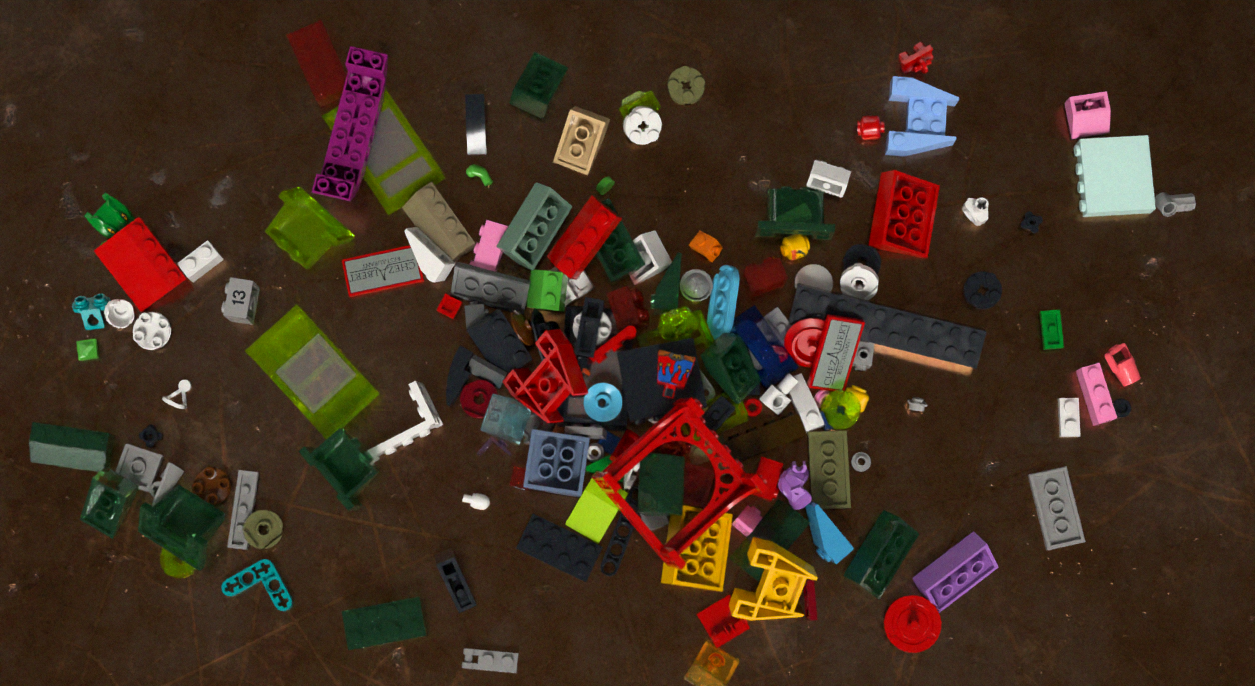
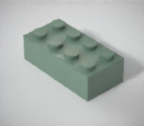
M536 182L496 247L517 264L534 270L573 206L552 188Z

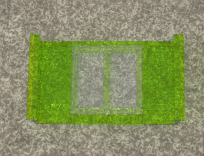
M298 305L294 306L245 350L327 441L380 395Z

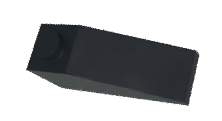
M449 548L434 555L436 566L458 612L461 613L477 606L453 549Z

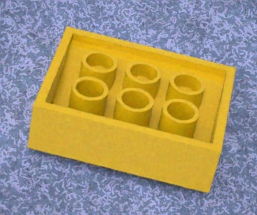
M671 505L667 541L703 509L684 505ZM725 513L680 554V557L686 562L682 569L673 568L663 563L661 583L723 592L733 514Z

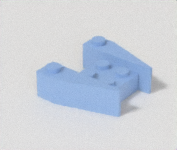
M893 76L890 82L889 101L907 102L905 132H888L885 155L904 157L952 146L956 141V137L945 136L947 106H955L959 101V97L914 78Z

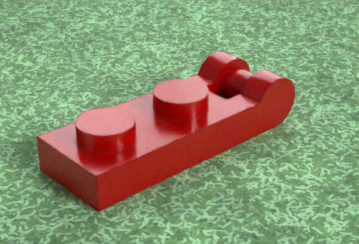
M627 326L597 349L594 358L589 357L592 364H601L608 358V353L612 350L615 353L622 348V343L625 340L634 339L636 337V328L634 326Z

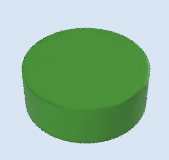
M605 177L599 182L596 190L603 195L612 188L614 181L610 177Z

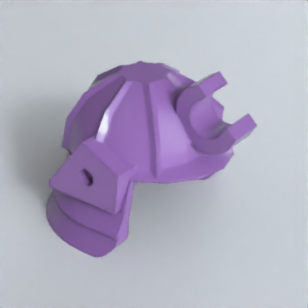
M792 461V467L783 471L778 483L779 490L787 497L789 504L794 510L804 508L812 500L811 494L803 487L809 475L805 461H802L803 465L800 467L796 466L795 461Z

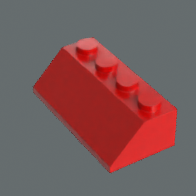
M592 195L547 255V258L570 279L577 280L622 218Z

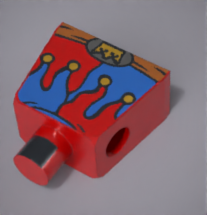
M659 350L657 384L664 385L663 397L674 398L676 388H685L695 362V357Z

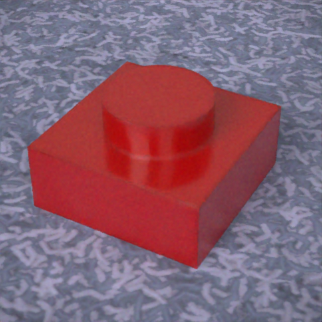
M445 293L436 311L454 320L463 303Z

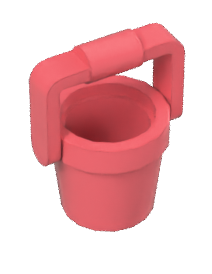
M1125 343L1116 344L1105 354V359L1123 387L1141 378L1135 360ZM1121 350L1125 359L1116 363L1112 355Z

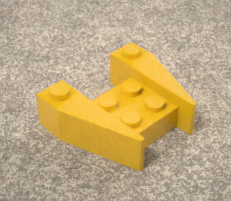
M753 537L747 553L751 566L764 568L756 592L738 588L734 589L729 602L732 616L746 620L803 617L804 613L798 600L806 579L816 581L818 579L814 567L772 541Z

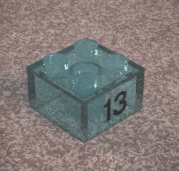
M492 394L480 430L500 440L520 445L531 410L512 398Z

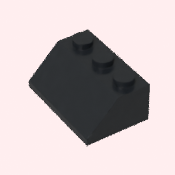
M496 309L466 330L486 361L504 370L507 374L513 369H519L533 360L499 309Z

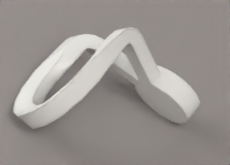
M181 380L178 385L179 389L168 396H163L162 400L176 408L187 409L186 392L190 391L192 384L189 380ZM182 392L183 404L169 400Z

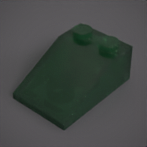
M534 52L513 89L509 104L544 119L568 67Z
M677 253L658 284L655 294H651L650 309H654V315L677 316L682 253Z
M723 333L700 355L707 371L735 404H739L761 382L740 334Z
M105 466L92 479L80 520L113 539L135 499L139 485Z

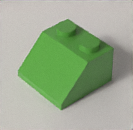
M531 270L527 307L564 312L568 276L563 272Z

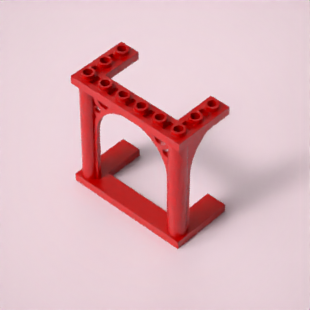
M692 397L676 400L673 403L674 407L602 472H596L591 476L664 563L677 569H682L686 565L680 554L730 508L753 493L764 494L769 489L766 485V479L761 474L745 473L743 464L738 459L734 460L730 455L731 450L717 440L719 436L716 432L706 427V421L702 417L705 413L702 410L703 405L699 400ZM684 423L690 426V434L687 437H683L681 434V426ZM676 427V436L672 437L670 433L674 432L673 428ZM695 431H696V436H697V437L700 436V440H699V441H695L694 438H693V436H694V434H695ZM671 441H683L695 445L709 458L715 474V486L712 497L703 510L663 545L617 492L621 488L617 482L656 447ZM709 448L712 450L711 454L707 452ZM721 462V466L726 467L727 469L720 470L718 468V464ZM724 473L731 474L733 481L729 484H724L721 482L720 476ZM720 487L728 488L726 492L723 490L722 494L719 493Z

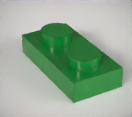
M1060 310L1040 311L1043 350L1064 348Z

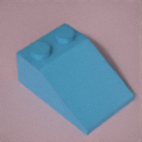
M811 501L805 508L813 543L818 548L815 551L827 562L832 561L837 564L854 548L820 506Z

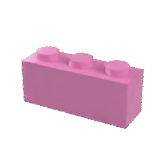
M486 220L485 225L482 224L480 228V243L477 242L474 248L475 259L474 261L471 260L469 265L497 272L503 252L496 246L509 226Z
M1100 363L1078 369L1076 374L1093 426L1117 419Z

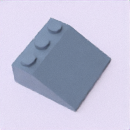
M532 429L523 487L581 497L590 438Z

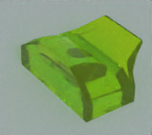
M652 90L647 93L637 91L622 100L619 111L625 119L636 107L647 106L656 112L661 106Z

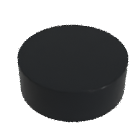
M1123 398L1113 401L1117 418H1124L1130 414L1131 404L1129 401Z

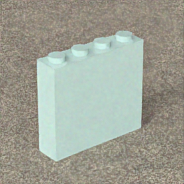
M1148 135L1080 139L1076 143L1074 155L1077 156L1078 160L1076 174L1079 175L1080 181L1077 184L1078 193H1081L1079 209L1083 213V217L1152 213L1156 209Z

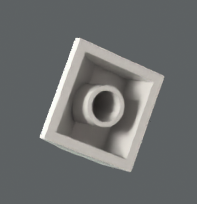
M656 231L639 235L617 252L634 285L662 272L673 264Z

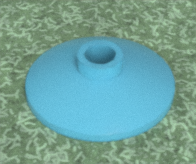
M598 383L588 389L589 393L584 396L583 404L586 413L592 419L606 422L614 419L620 413L622 397L616 387L608 383ZM601 398L606 402L604 406L599 405Z

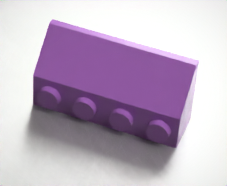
M973 531L912 579L924 598L929 600L940 613L999 567L987 543Z

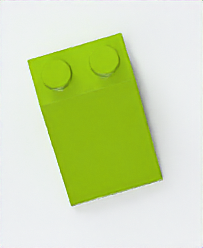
M591 479L565 525L594 543L599 544L619 509L598 484ZM620 488L617 492L626 500L628 493Z

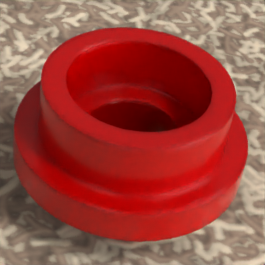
M754 397L746 399L743 404L744 413L750 417L759 415L762 410V403ZM750 404H754L756 406V409L754 411H751L749 409Z

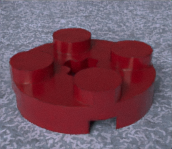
M476 380L463 388L460 402L467 415L472 418L482 419L488 418L491 413L495 412L491 409H497L499 397L497 390L491 383L485 380ZM482 394L485 401L478 405L474 398Z

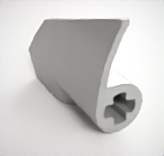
M168 462L167 467L161 474V482L157 481L150 487V494L154 498L151 512L152 517L161 511L170 498L172 489L185 472L171 462Z

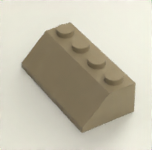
M432 182L417 191L402 207L415 227H418L454 262L475 248V242Z

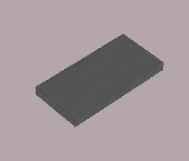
M456 262L450 296L472 302H480V304L510 312L518 310L524 315L531 281Z

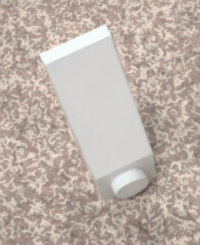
M418 227L406 228L404 232L418 265L426 275V278L434 283L445 281L456 263Z
M802 373L793 376L798 380V383L788 394L796 414H799L806 433L823 427L825 424Z

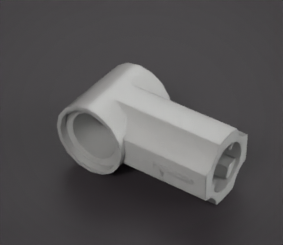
M1162 192L1155 197V206L1164 216L1168 217L1175 214V212L1192 211V209H1195V196L1192 193L1169 195L1166 192Z

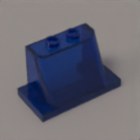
M755 305L734 318L733 327L728 336L733 343L740 338L745 342L763 368L756 373V376L766 390L771 385L782 380L787 373L791 374L799 368Z

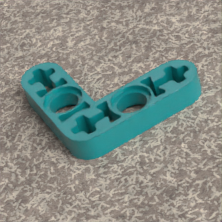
M268 559L256 562L222 583L221 589L224 595L236 596L262 581L278 610L288 611L293 606V598L274 563ZM263 563L270 565L268 573L265 571L259 573L260 578H258L257 573L253 570L255 567L257 571L262 569ZM247 572L253 574V581L249 584L243 580V576ZM236 578H239V582L243 585V588H241L240 585H237L233 588V593L231 591H227L226 589L229 587L228 583L236 584L238 582ZM274 579L280 583V587L276 591L271 590L269 586L270 582ZM284 590L285 593H282L281 595L284 599L289 600L286 603L287 607L280 606L279 603L281 602V599L279 596H276L275 598L274 594H278Z

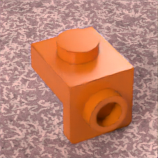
M700 230L689 244L691 249L704 255L710 262H713L723 249L715 238Z

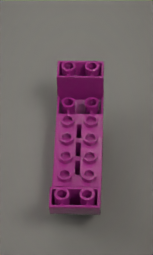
M352 46L349 48L345 63L348 73L321 175L316 174L312 193L351 201L355 197L366 171L383 105L388 67L387 54Z

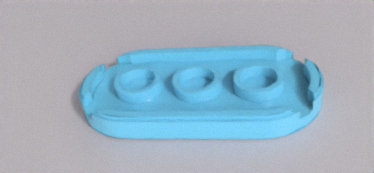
M723 265L719 269L721 270L719 274L716 273L710 295L706 329L707 333H710L709 337L717 341H722L729 335L734 323L740 278L737 268L730 265Z

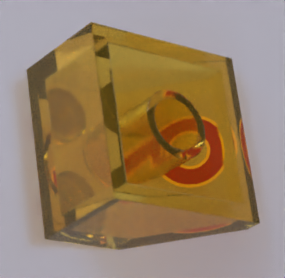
M706 640L684 679L695 686H727L740 661L722 649L716 648L714 644Z

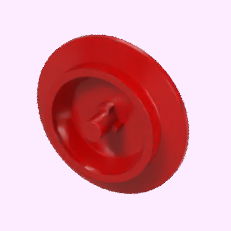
M806 318L794 323L788 329L784 338V348L786 354L793 362L803 367L812 368L825 320Z
M908 595L897 599L890 605L885 614L884 629L888 639L895 647L905 652L917 653L930 648L936 642L941 632V617L937 608L929 600L921 596Z

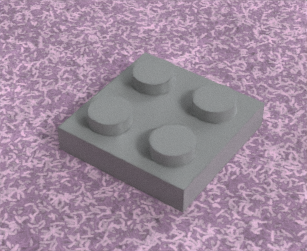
M126 443L112 480L150 492V487L155 482L164 456Z

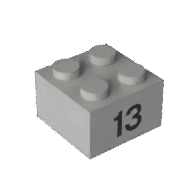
M230 277V281L225 286L227 297L226 301L222 303L221 311L223 315L231 322L254 325L260 287L254 281Z

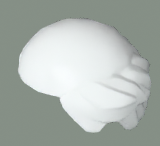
M113 299L105 306V318L113 327L126 328L133 322L135 313L130 302L124 299Z

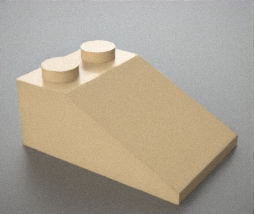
M577 106L571 108L553 162L589 175L605 137L610 119Z

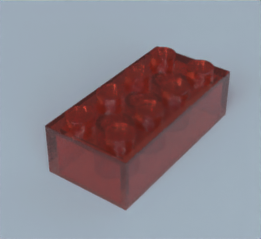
M319 20L287 34L286 36L318 105L322 107L340 99L347 75L322 21Z

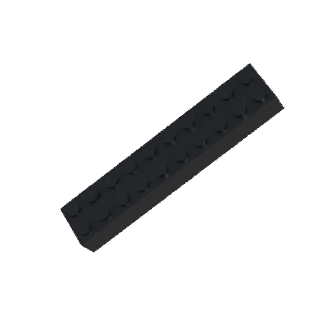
M797 283L788 322L793 324L806 318H819L826 321L827 314L861 319L865 321L860 338L862 341L976 369L987 332L983 328Z

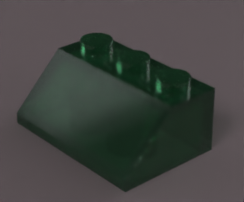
M654 453L648 454L640 461L638 513L644 516H683L685 457Z

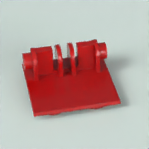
M730 594L697 614L716 648L750 629L746 619L732 616L729 607Z

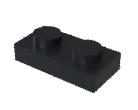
M720 396L703 415L706 427L716 432L736 408L724 397Z

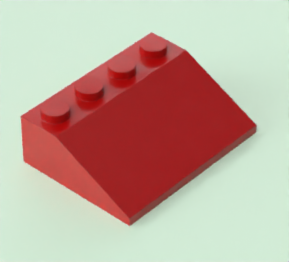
M896 170L882 172L868 246L884 251L928 258L940 185Z
M142 217L136 218L94 250L140 312L188 279Z

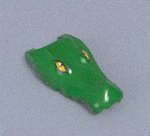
M105 192L102 197L106 202L94 215L87 212L84 217L95 230L110 239L134 221L135 218L122 202Z

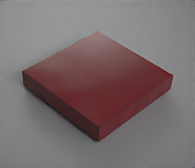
M807 580L803 587L805 617L807 621L817 620L814 580Z

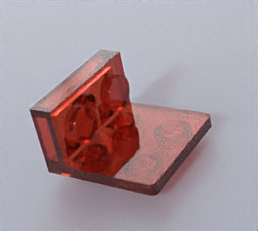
M625 286L607 293L618 330L636 324L649 325L650 315L648 310L644 309L642 303L644 296L641 291L634 287Z

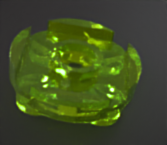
M686 306L665 312L660 317L659 331L663 339L670 340V342L691 338V333L694 330L696 332L698 328L697 318Z
M835 390L824 399L821 409L830 426L834 429H846L857 422L861 411V404L853 393ZM837 405L846 407L844 410L845 414L837 412Z
M185 539L170 541L162 548L160 554L162 569L167 575L174 578L191 576L199 566L201 559L198 548L192 542ZM179 553H181V556H185V560H182V564H179L178 561H175V558L178 556Z

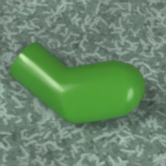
M475 164L467 168L466 174L469 177H480L485 186L493 183L486 168Z

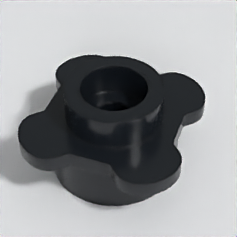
M1028 211L1025 213V219L1021 222V227L1032 233H1037L1039 230L1038 226L1043 222L1041 216H1035L1032 212Z
M150 424L139 433V439L143 440L146 446L151 448L157 440L162 439V434L155 430L154 425Z

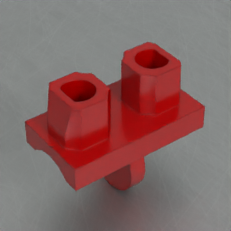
M922 42L913 47L915 54L910 56L907 51L899 54V61L904 75L912 71L915 73L921 71L923 74L927 73V66L934 59L931 45L926 47Z

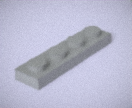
M238 471L228 548L248 550L249 544L244 538L242 526L245 519L254 512L259 472Z

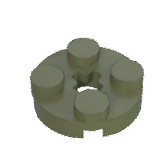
M682 66L670 75L668 79V92L676 103L681 105L693 104L703 96L705 80L696 69ZM689 82V86L691 87V89L686 88L685 90H683L682 83Z
M254 511L245 519L242 526L245 540L252 547L258 549L273 547L282 536V521L272 511ZM260 524L262 526L267 525L268 527L266 528L267 533L265 535L258 532Z

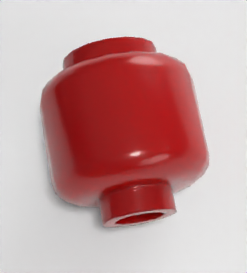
M878 115L862 116L861 120L858 121V136H861L863 140H878L881 137V133H885L884 121H881Z

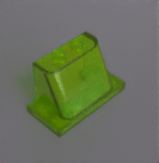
M301 187L284 190L280 193L278 197L285 204L265 230V233L276 242L279 248L287 251L294 261L299 262L306 269L311 268L332 245L336 247L351 242L355 236Z

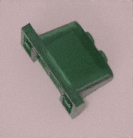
M782 186L780 189H768L766 192L765 221H758L755 236L774 237L776 233L812 235V239L831 240L835 233V224H825L824 192L811 190L809 187H801L799 190L792 189L789 186Z
M339 428L316 449L304 446L298 452L310 466L316 467L336 490L338 493L336 497L348 511H357L363 505L356 497L380 471L372 462L374 460L372 455L368 451L364 452L360 446L362 444L355 436L351 437L343 428Z
M178 485L154 506L147 502L140 506L138 532L201 571L206 563L208 542L224 522L225 513L214 507L211 503L201 499L198 495Z

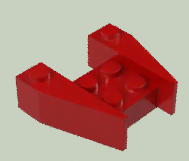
M561 329L546 330L535 342L545 357L533 373L528 368L513 369L502 382L516 400L547 423H557L564 421L557 408L570 393L572 396L587 395L589 392L574 350Z

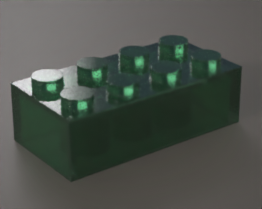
M422 597L342 611L348 651L428 636Z

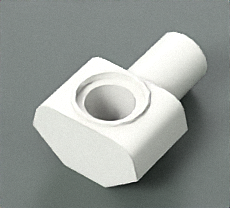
M968 198L962 206V211L970 221L980 226L988 220L989 203L985 198Z
M787 373L776 387L771 385L760 400L779 415L791 402L790 398L786 395L798 383V380L790 373Z

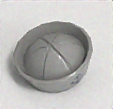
M692 269L686 272L680 281L682 295L693 302L707 299L713 289V281L710 275L700 269Z

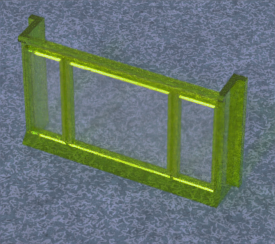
M385 89L383 105L363 178L386 213L390 215L405 205L421 188L430 182L436 185L445 177ZM338 107L327 114L321 115L331 131L333 130Z

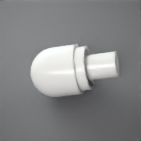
M473 493V496L464 494L462 502L471 503V507L480 510L488 508L490 504L488 496L480 493Z

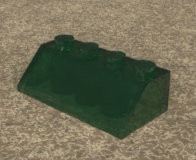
M610 198L602 201L603 204L618 215ZM622 220L595 254L611 286L628 278L645 265Z
M32 422L29 438L31 462L108 473L115 435L106 432Z
M778 499L729 559L759 584L764 568L751 566L747 555L753 537L772 541L788 550L810 522L796 510Z
M883 510L843 576L854 585L880 600L919 536V533L900 517Z

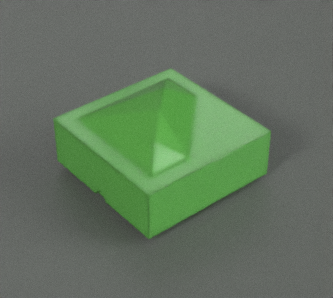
M97 339L76 341L79 361L99 358Z

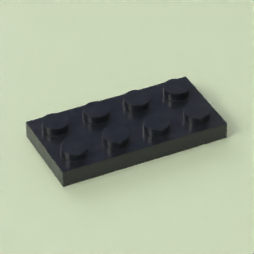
M532 514L516 547L517 550L584 582H587L603 548L535 514Z

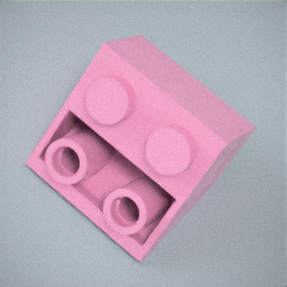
M1107 91L1069 97L1064 103L1071 139L1109 134L1110 105Z

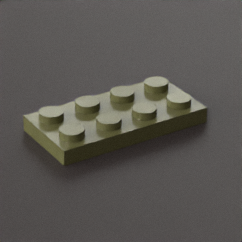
M847 431L808 432L811 501L818 504L821 509L851 508Z

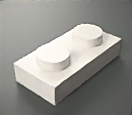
M1059 398V437H1080L1079 398Z

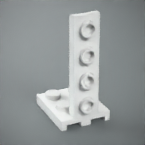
M417 381L410 383L411 389L409 394L413 400L417 401L419 405L417 410L422 418L425 417L426 421L363 452L360 455L362 462L374 463L384 453L386 455L392 454L397 451L396 447L402 444L407 446L414 442V438L418 436L421 438L431 433V429L443 425L423 383Z

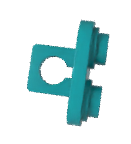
M97 294L90 298L78 296L74 299L72 308L75 313H81L86 330L101 329L105 326L101 311L105 310V306L111 300L104 294ZM90 314H93L99 320L97 324H90L87 319L90 317Z

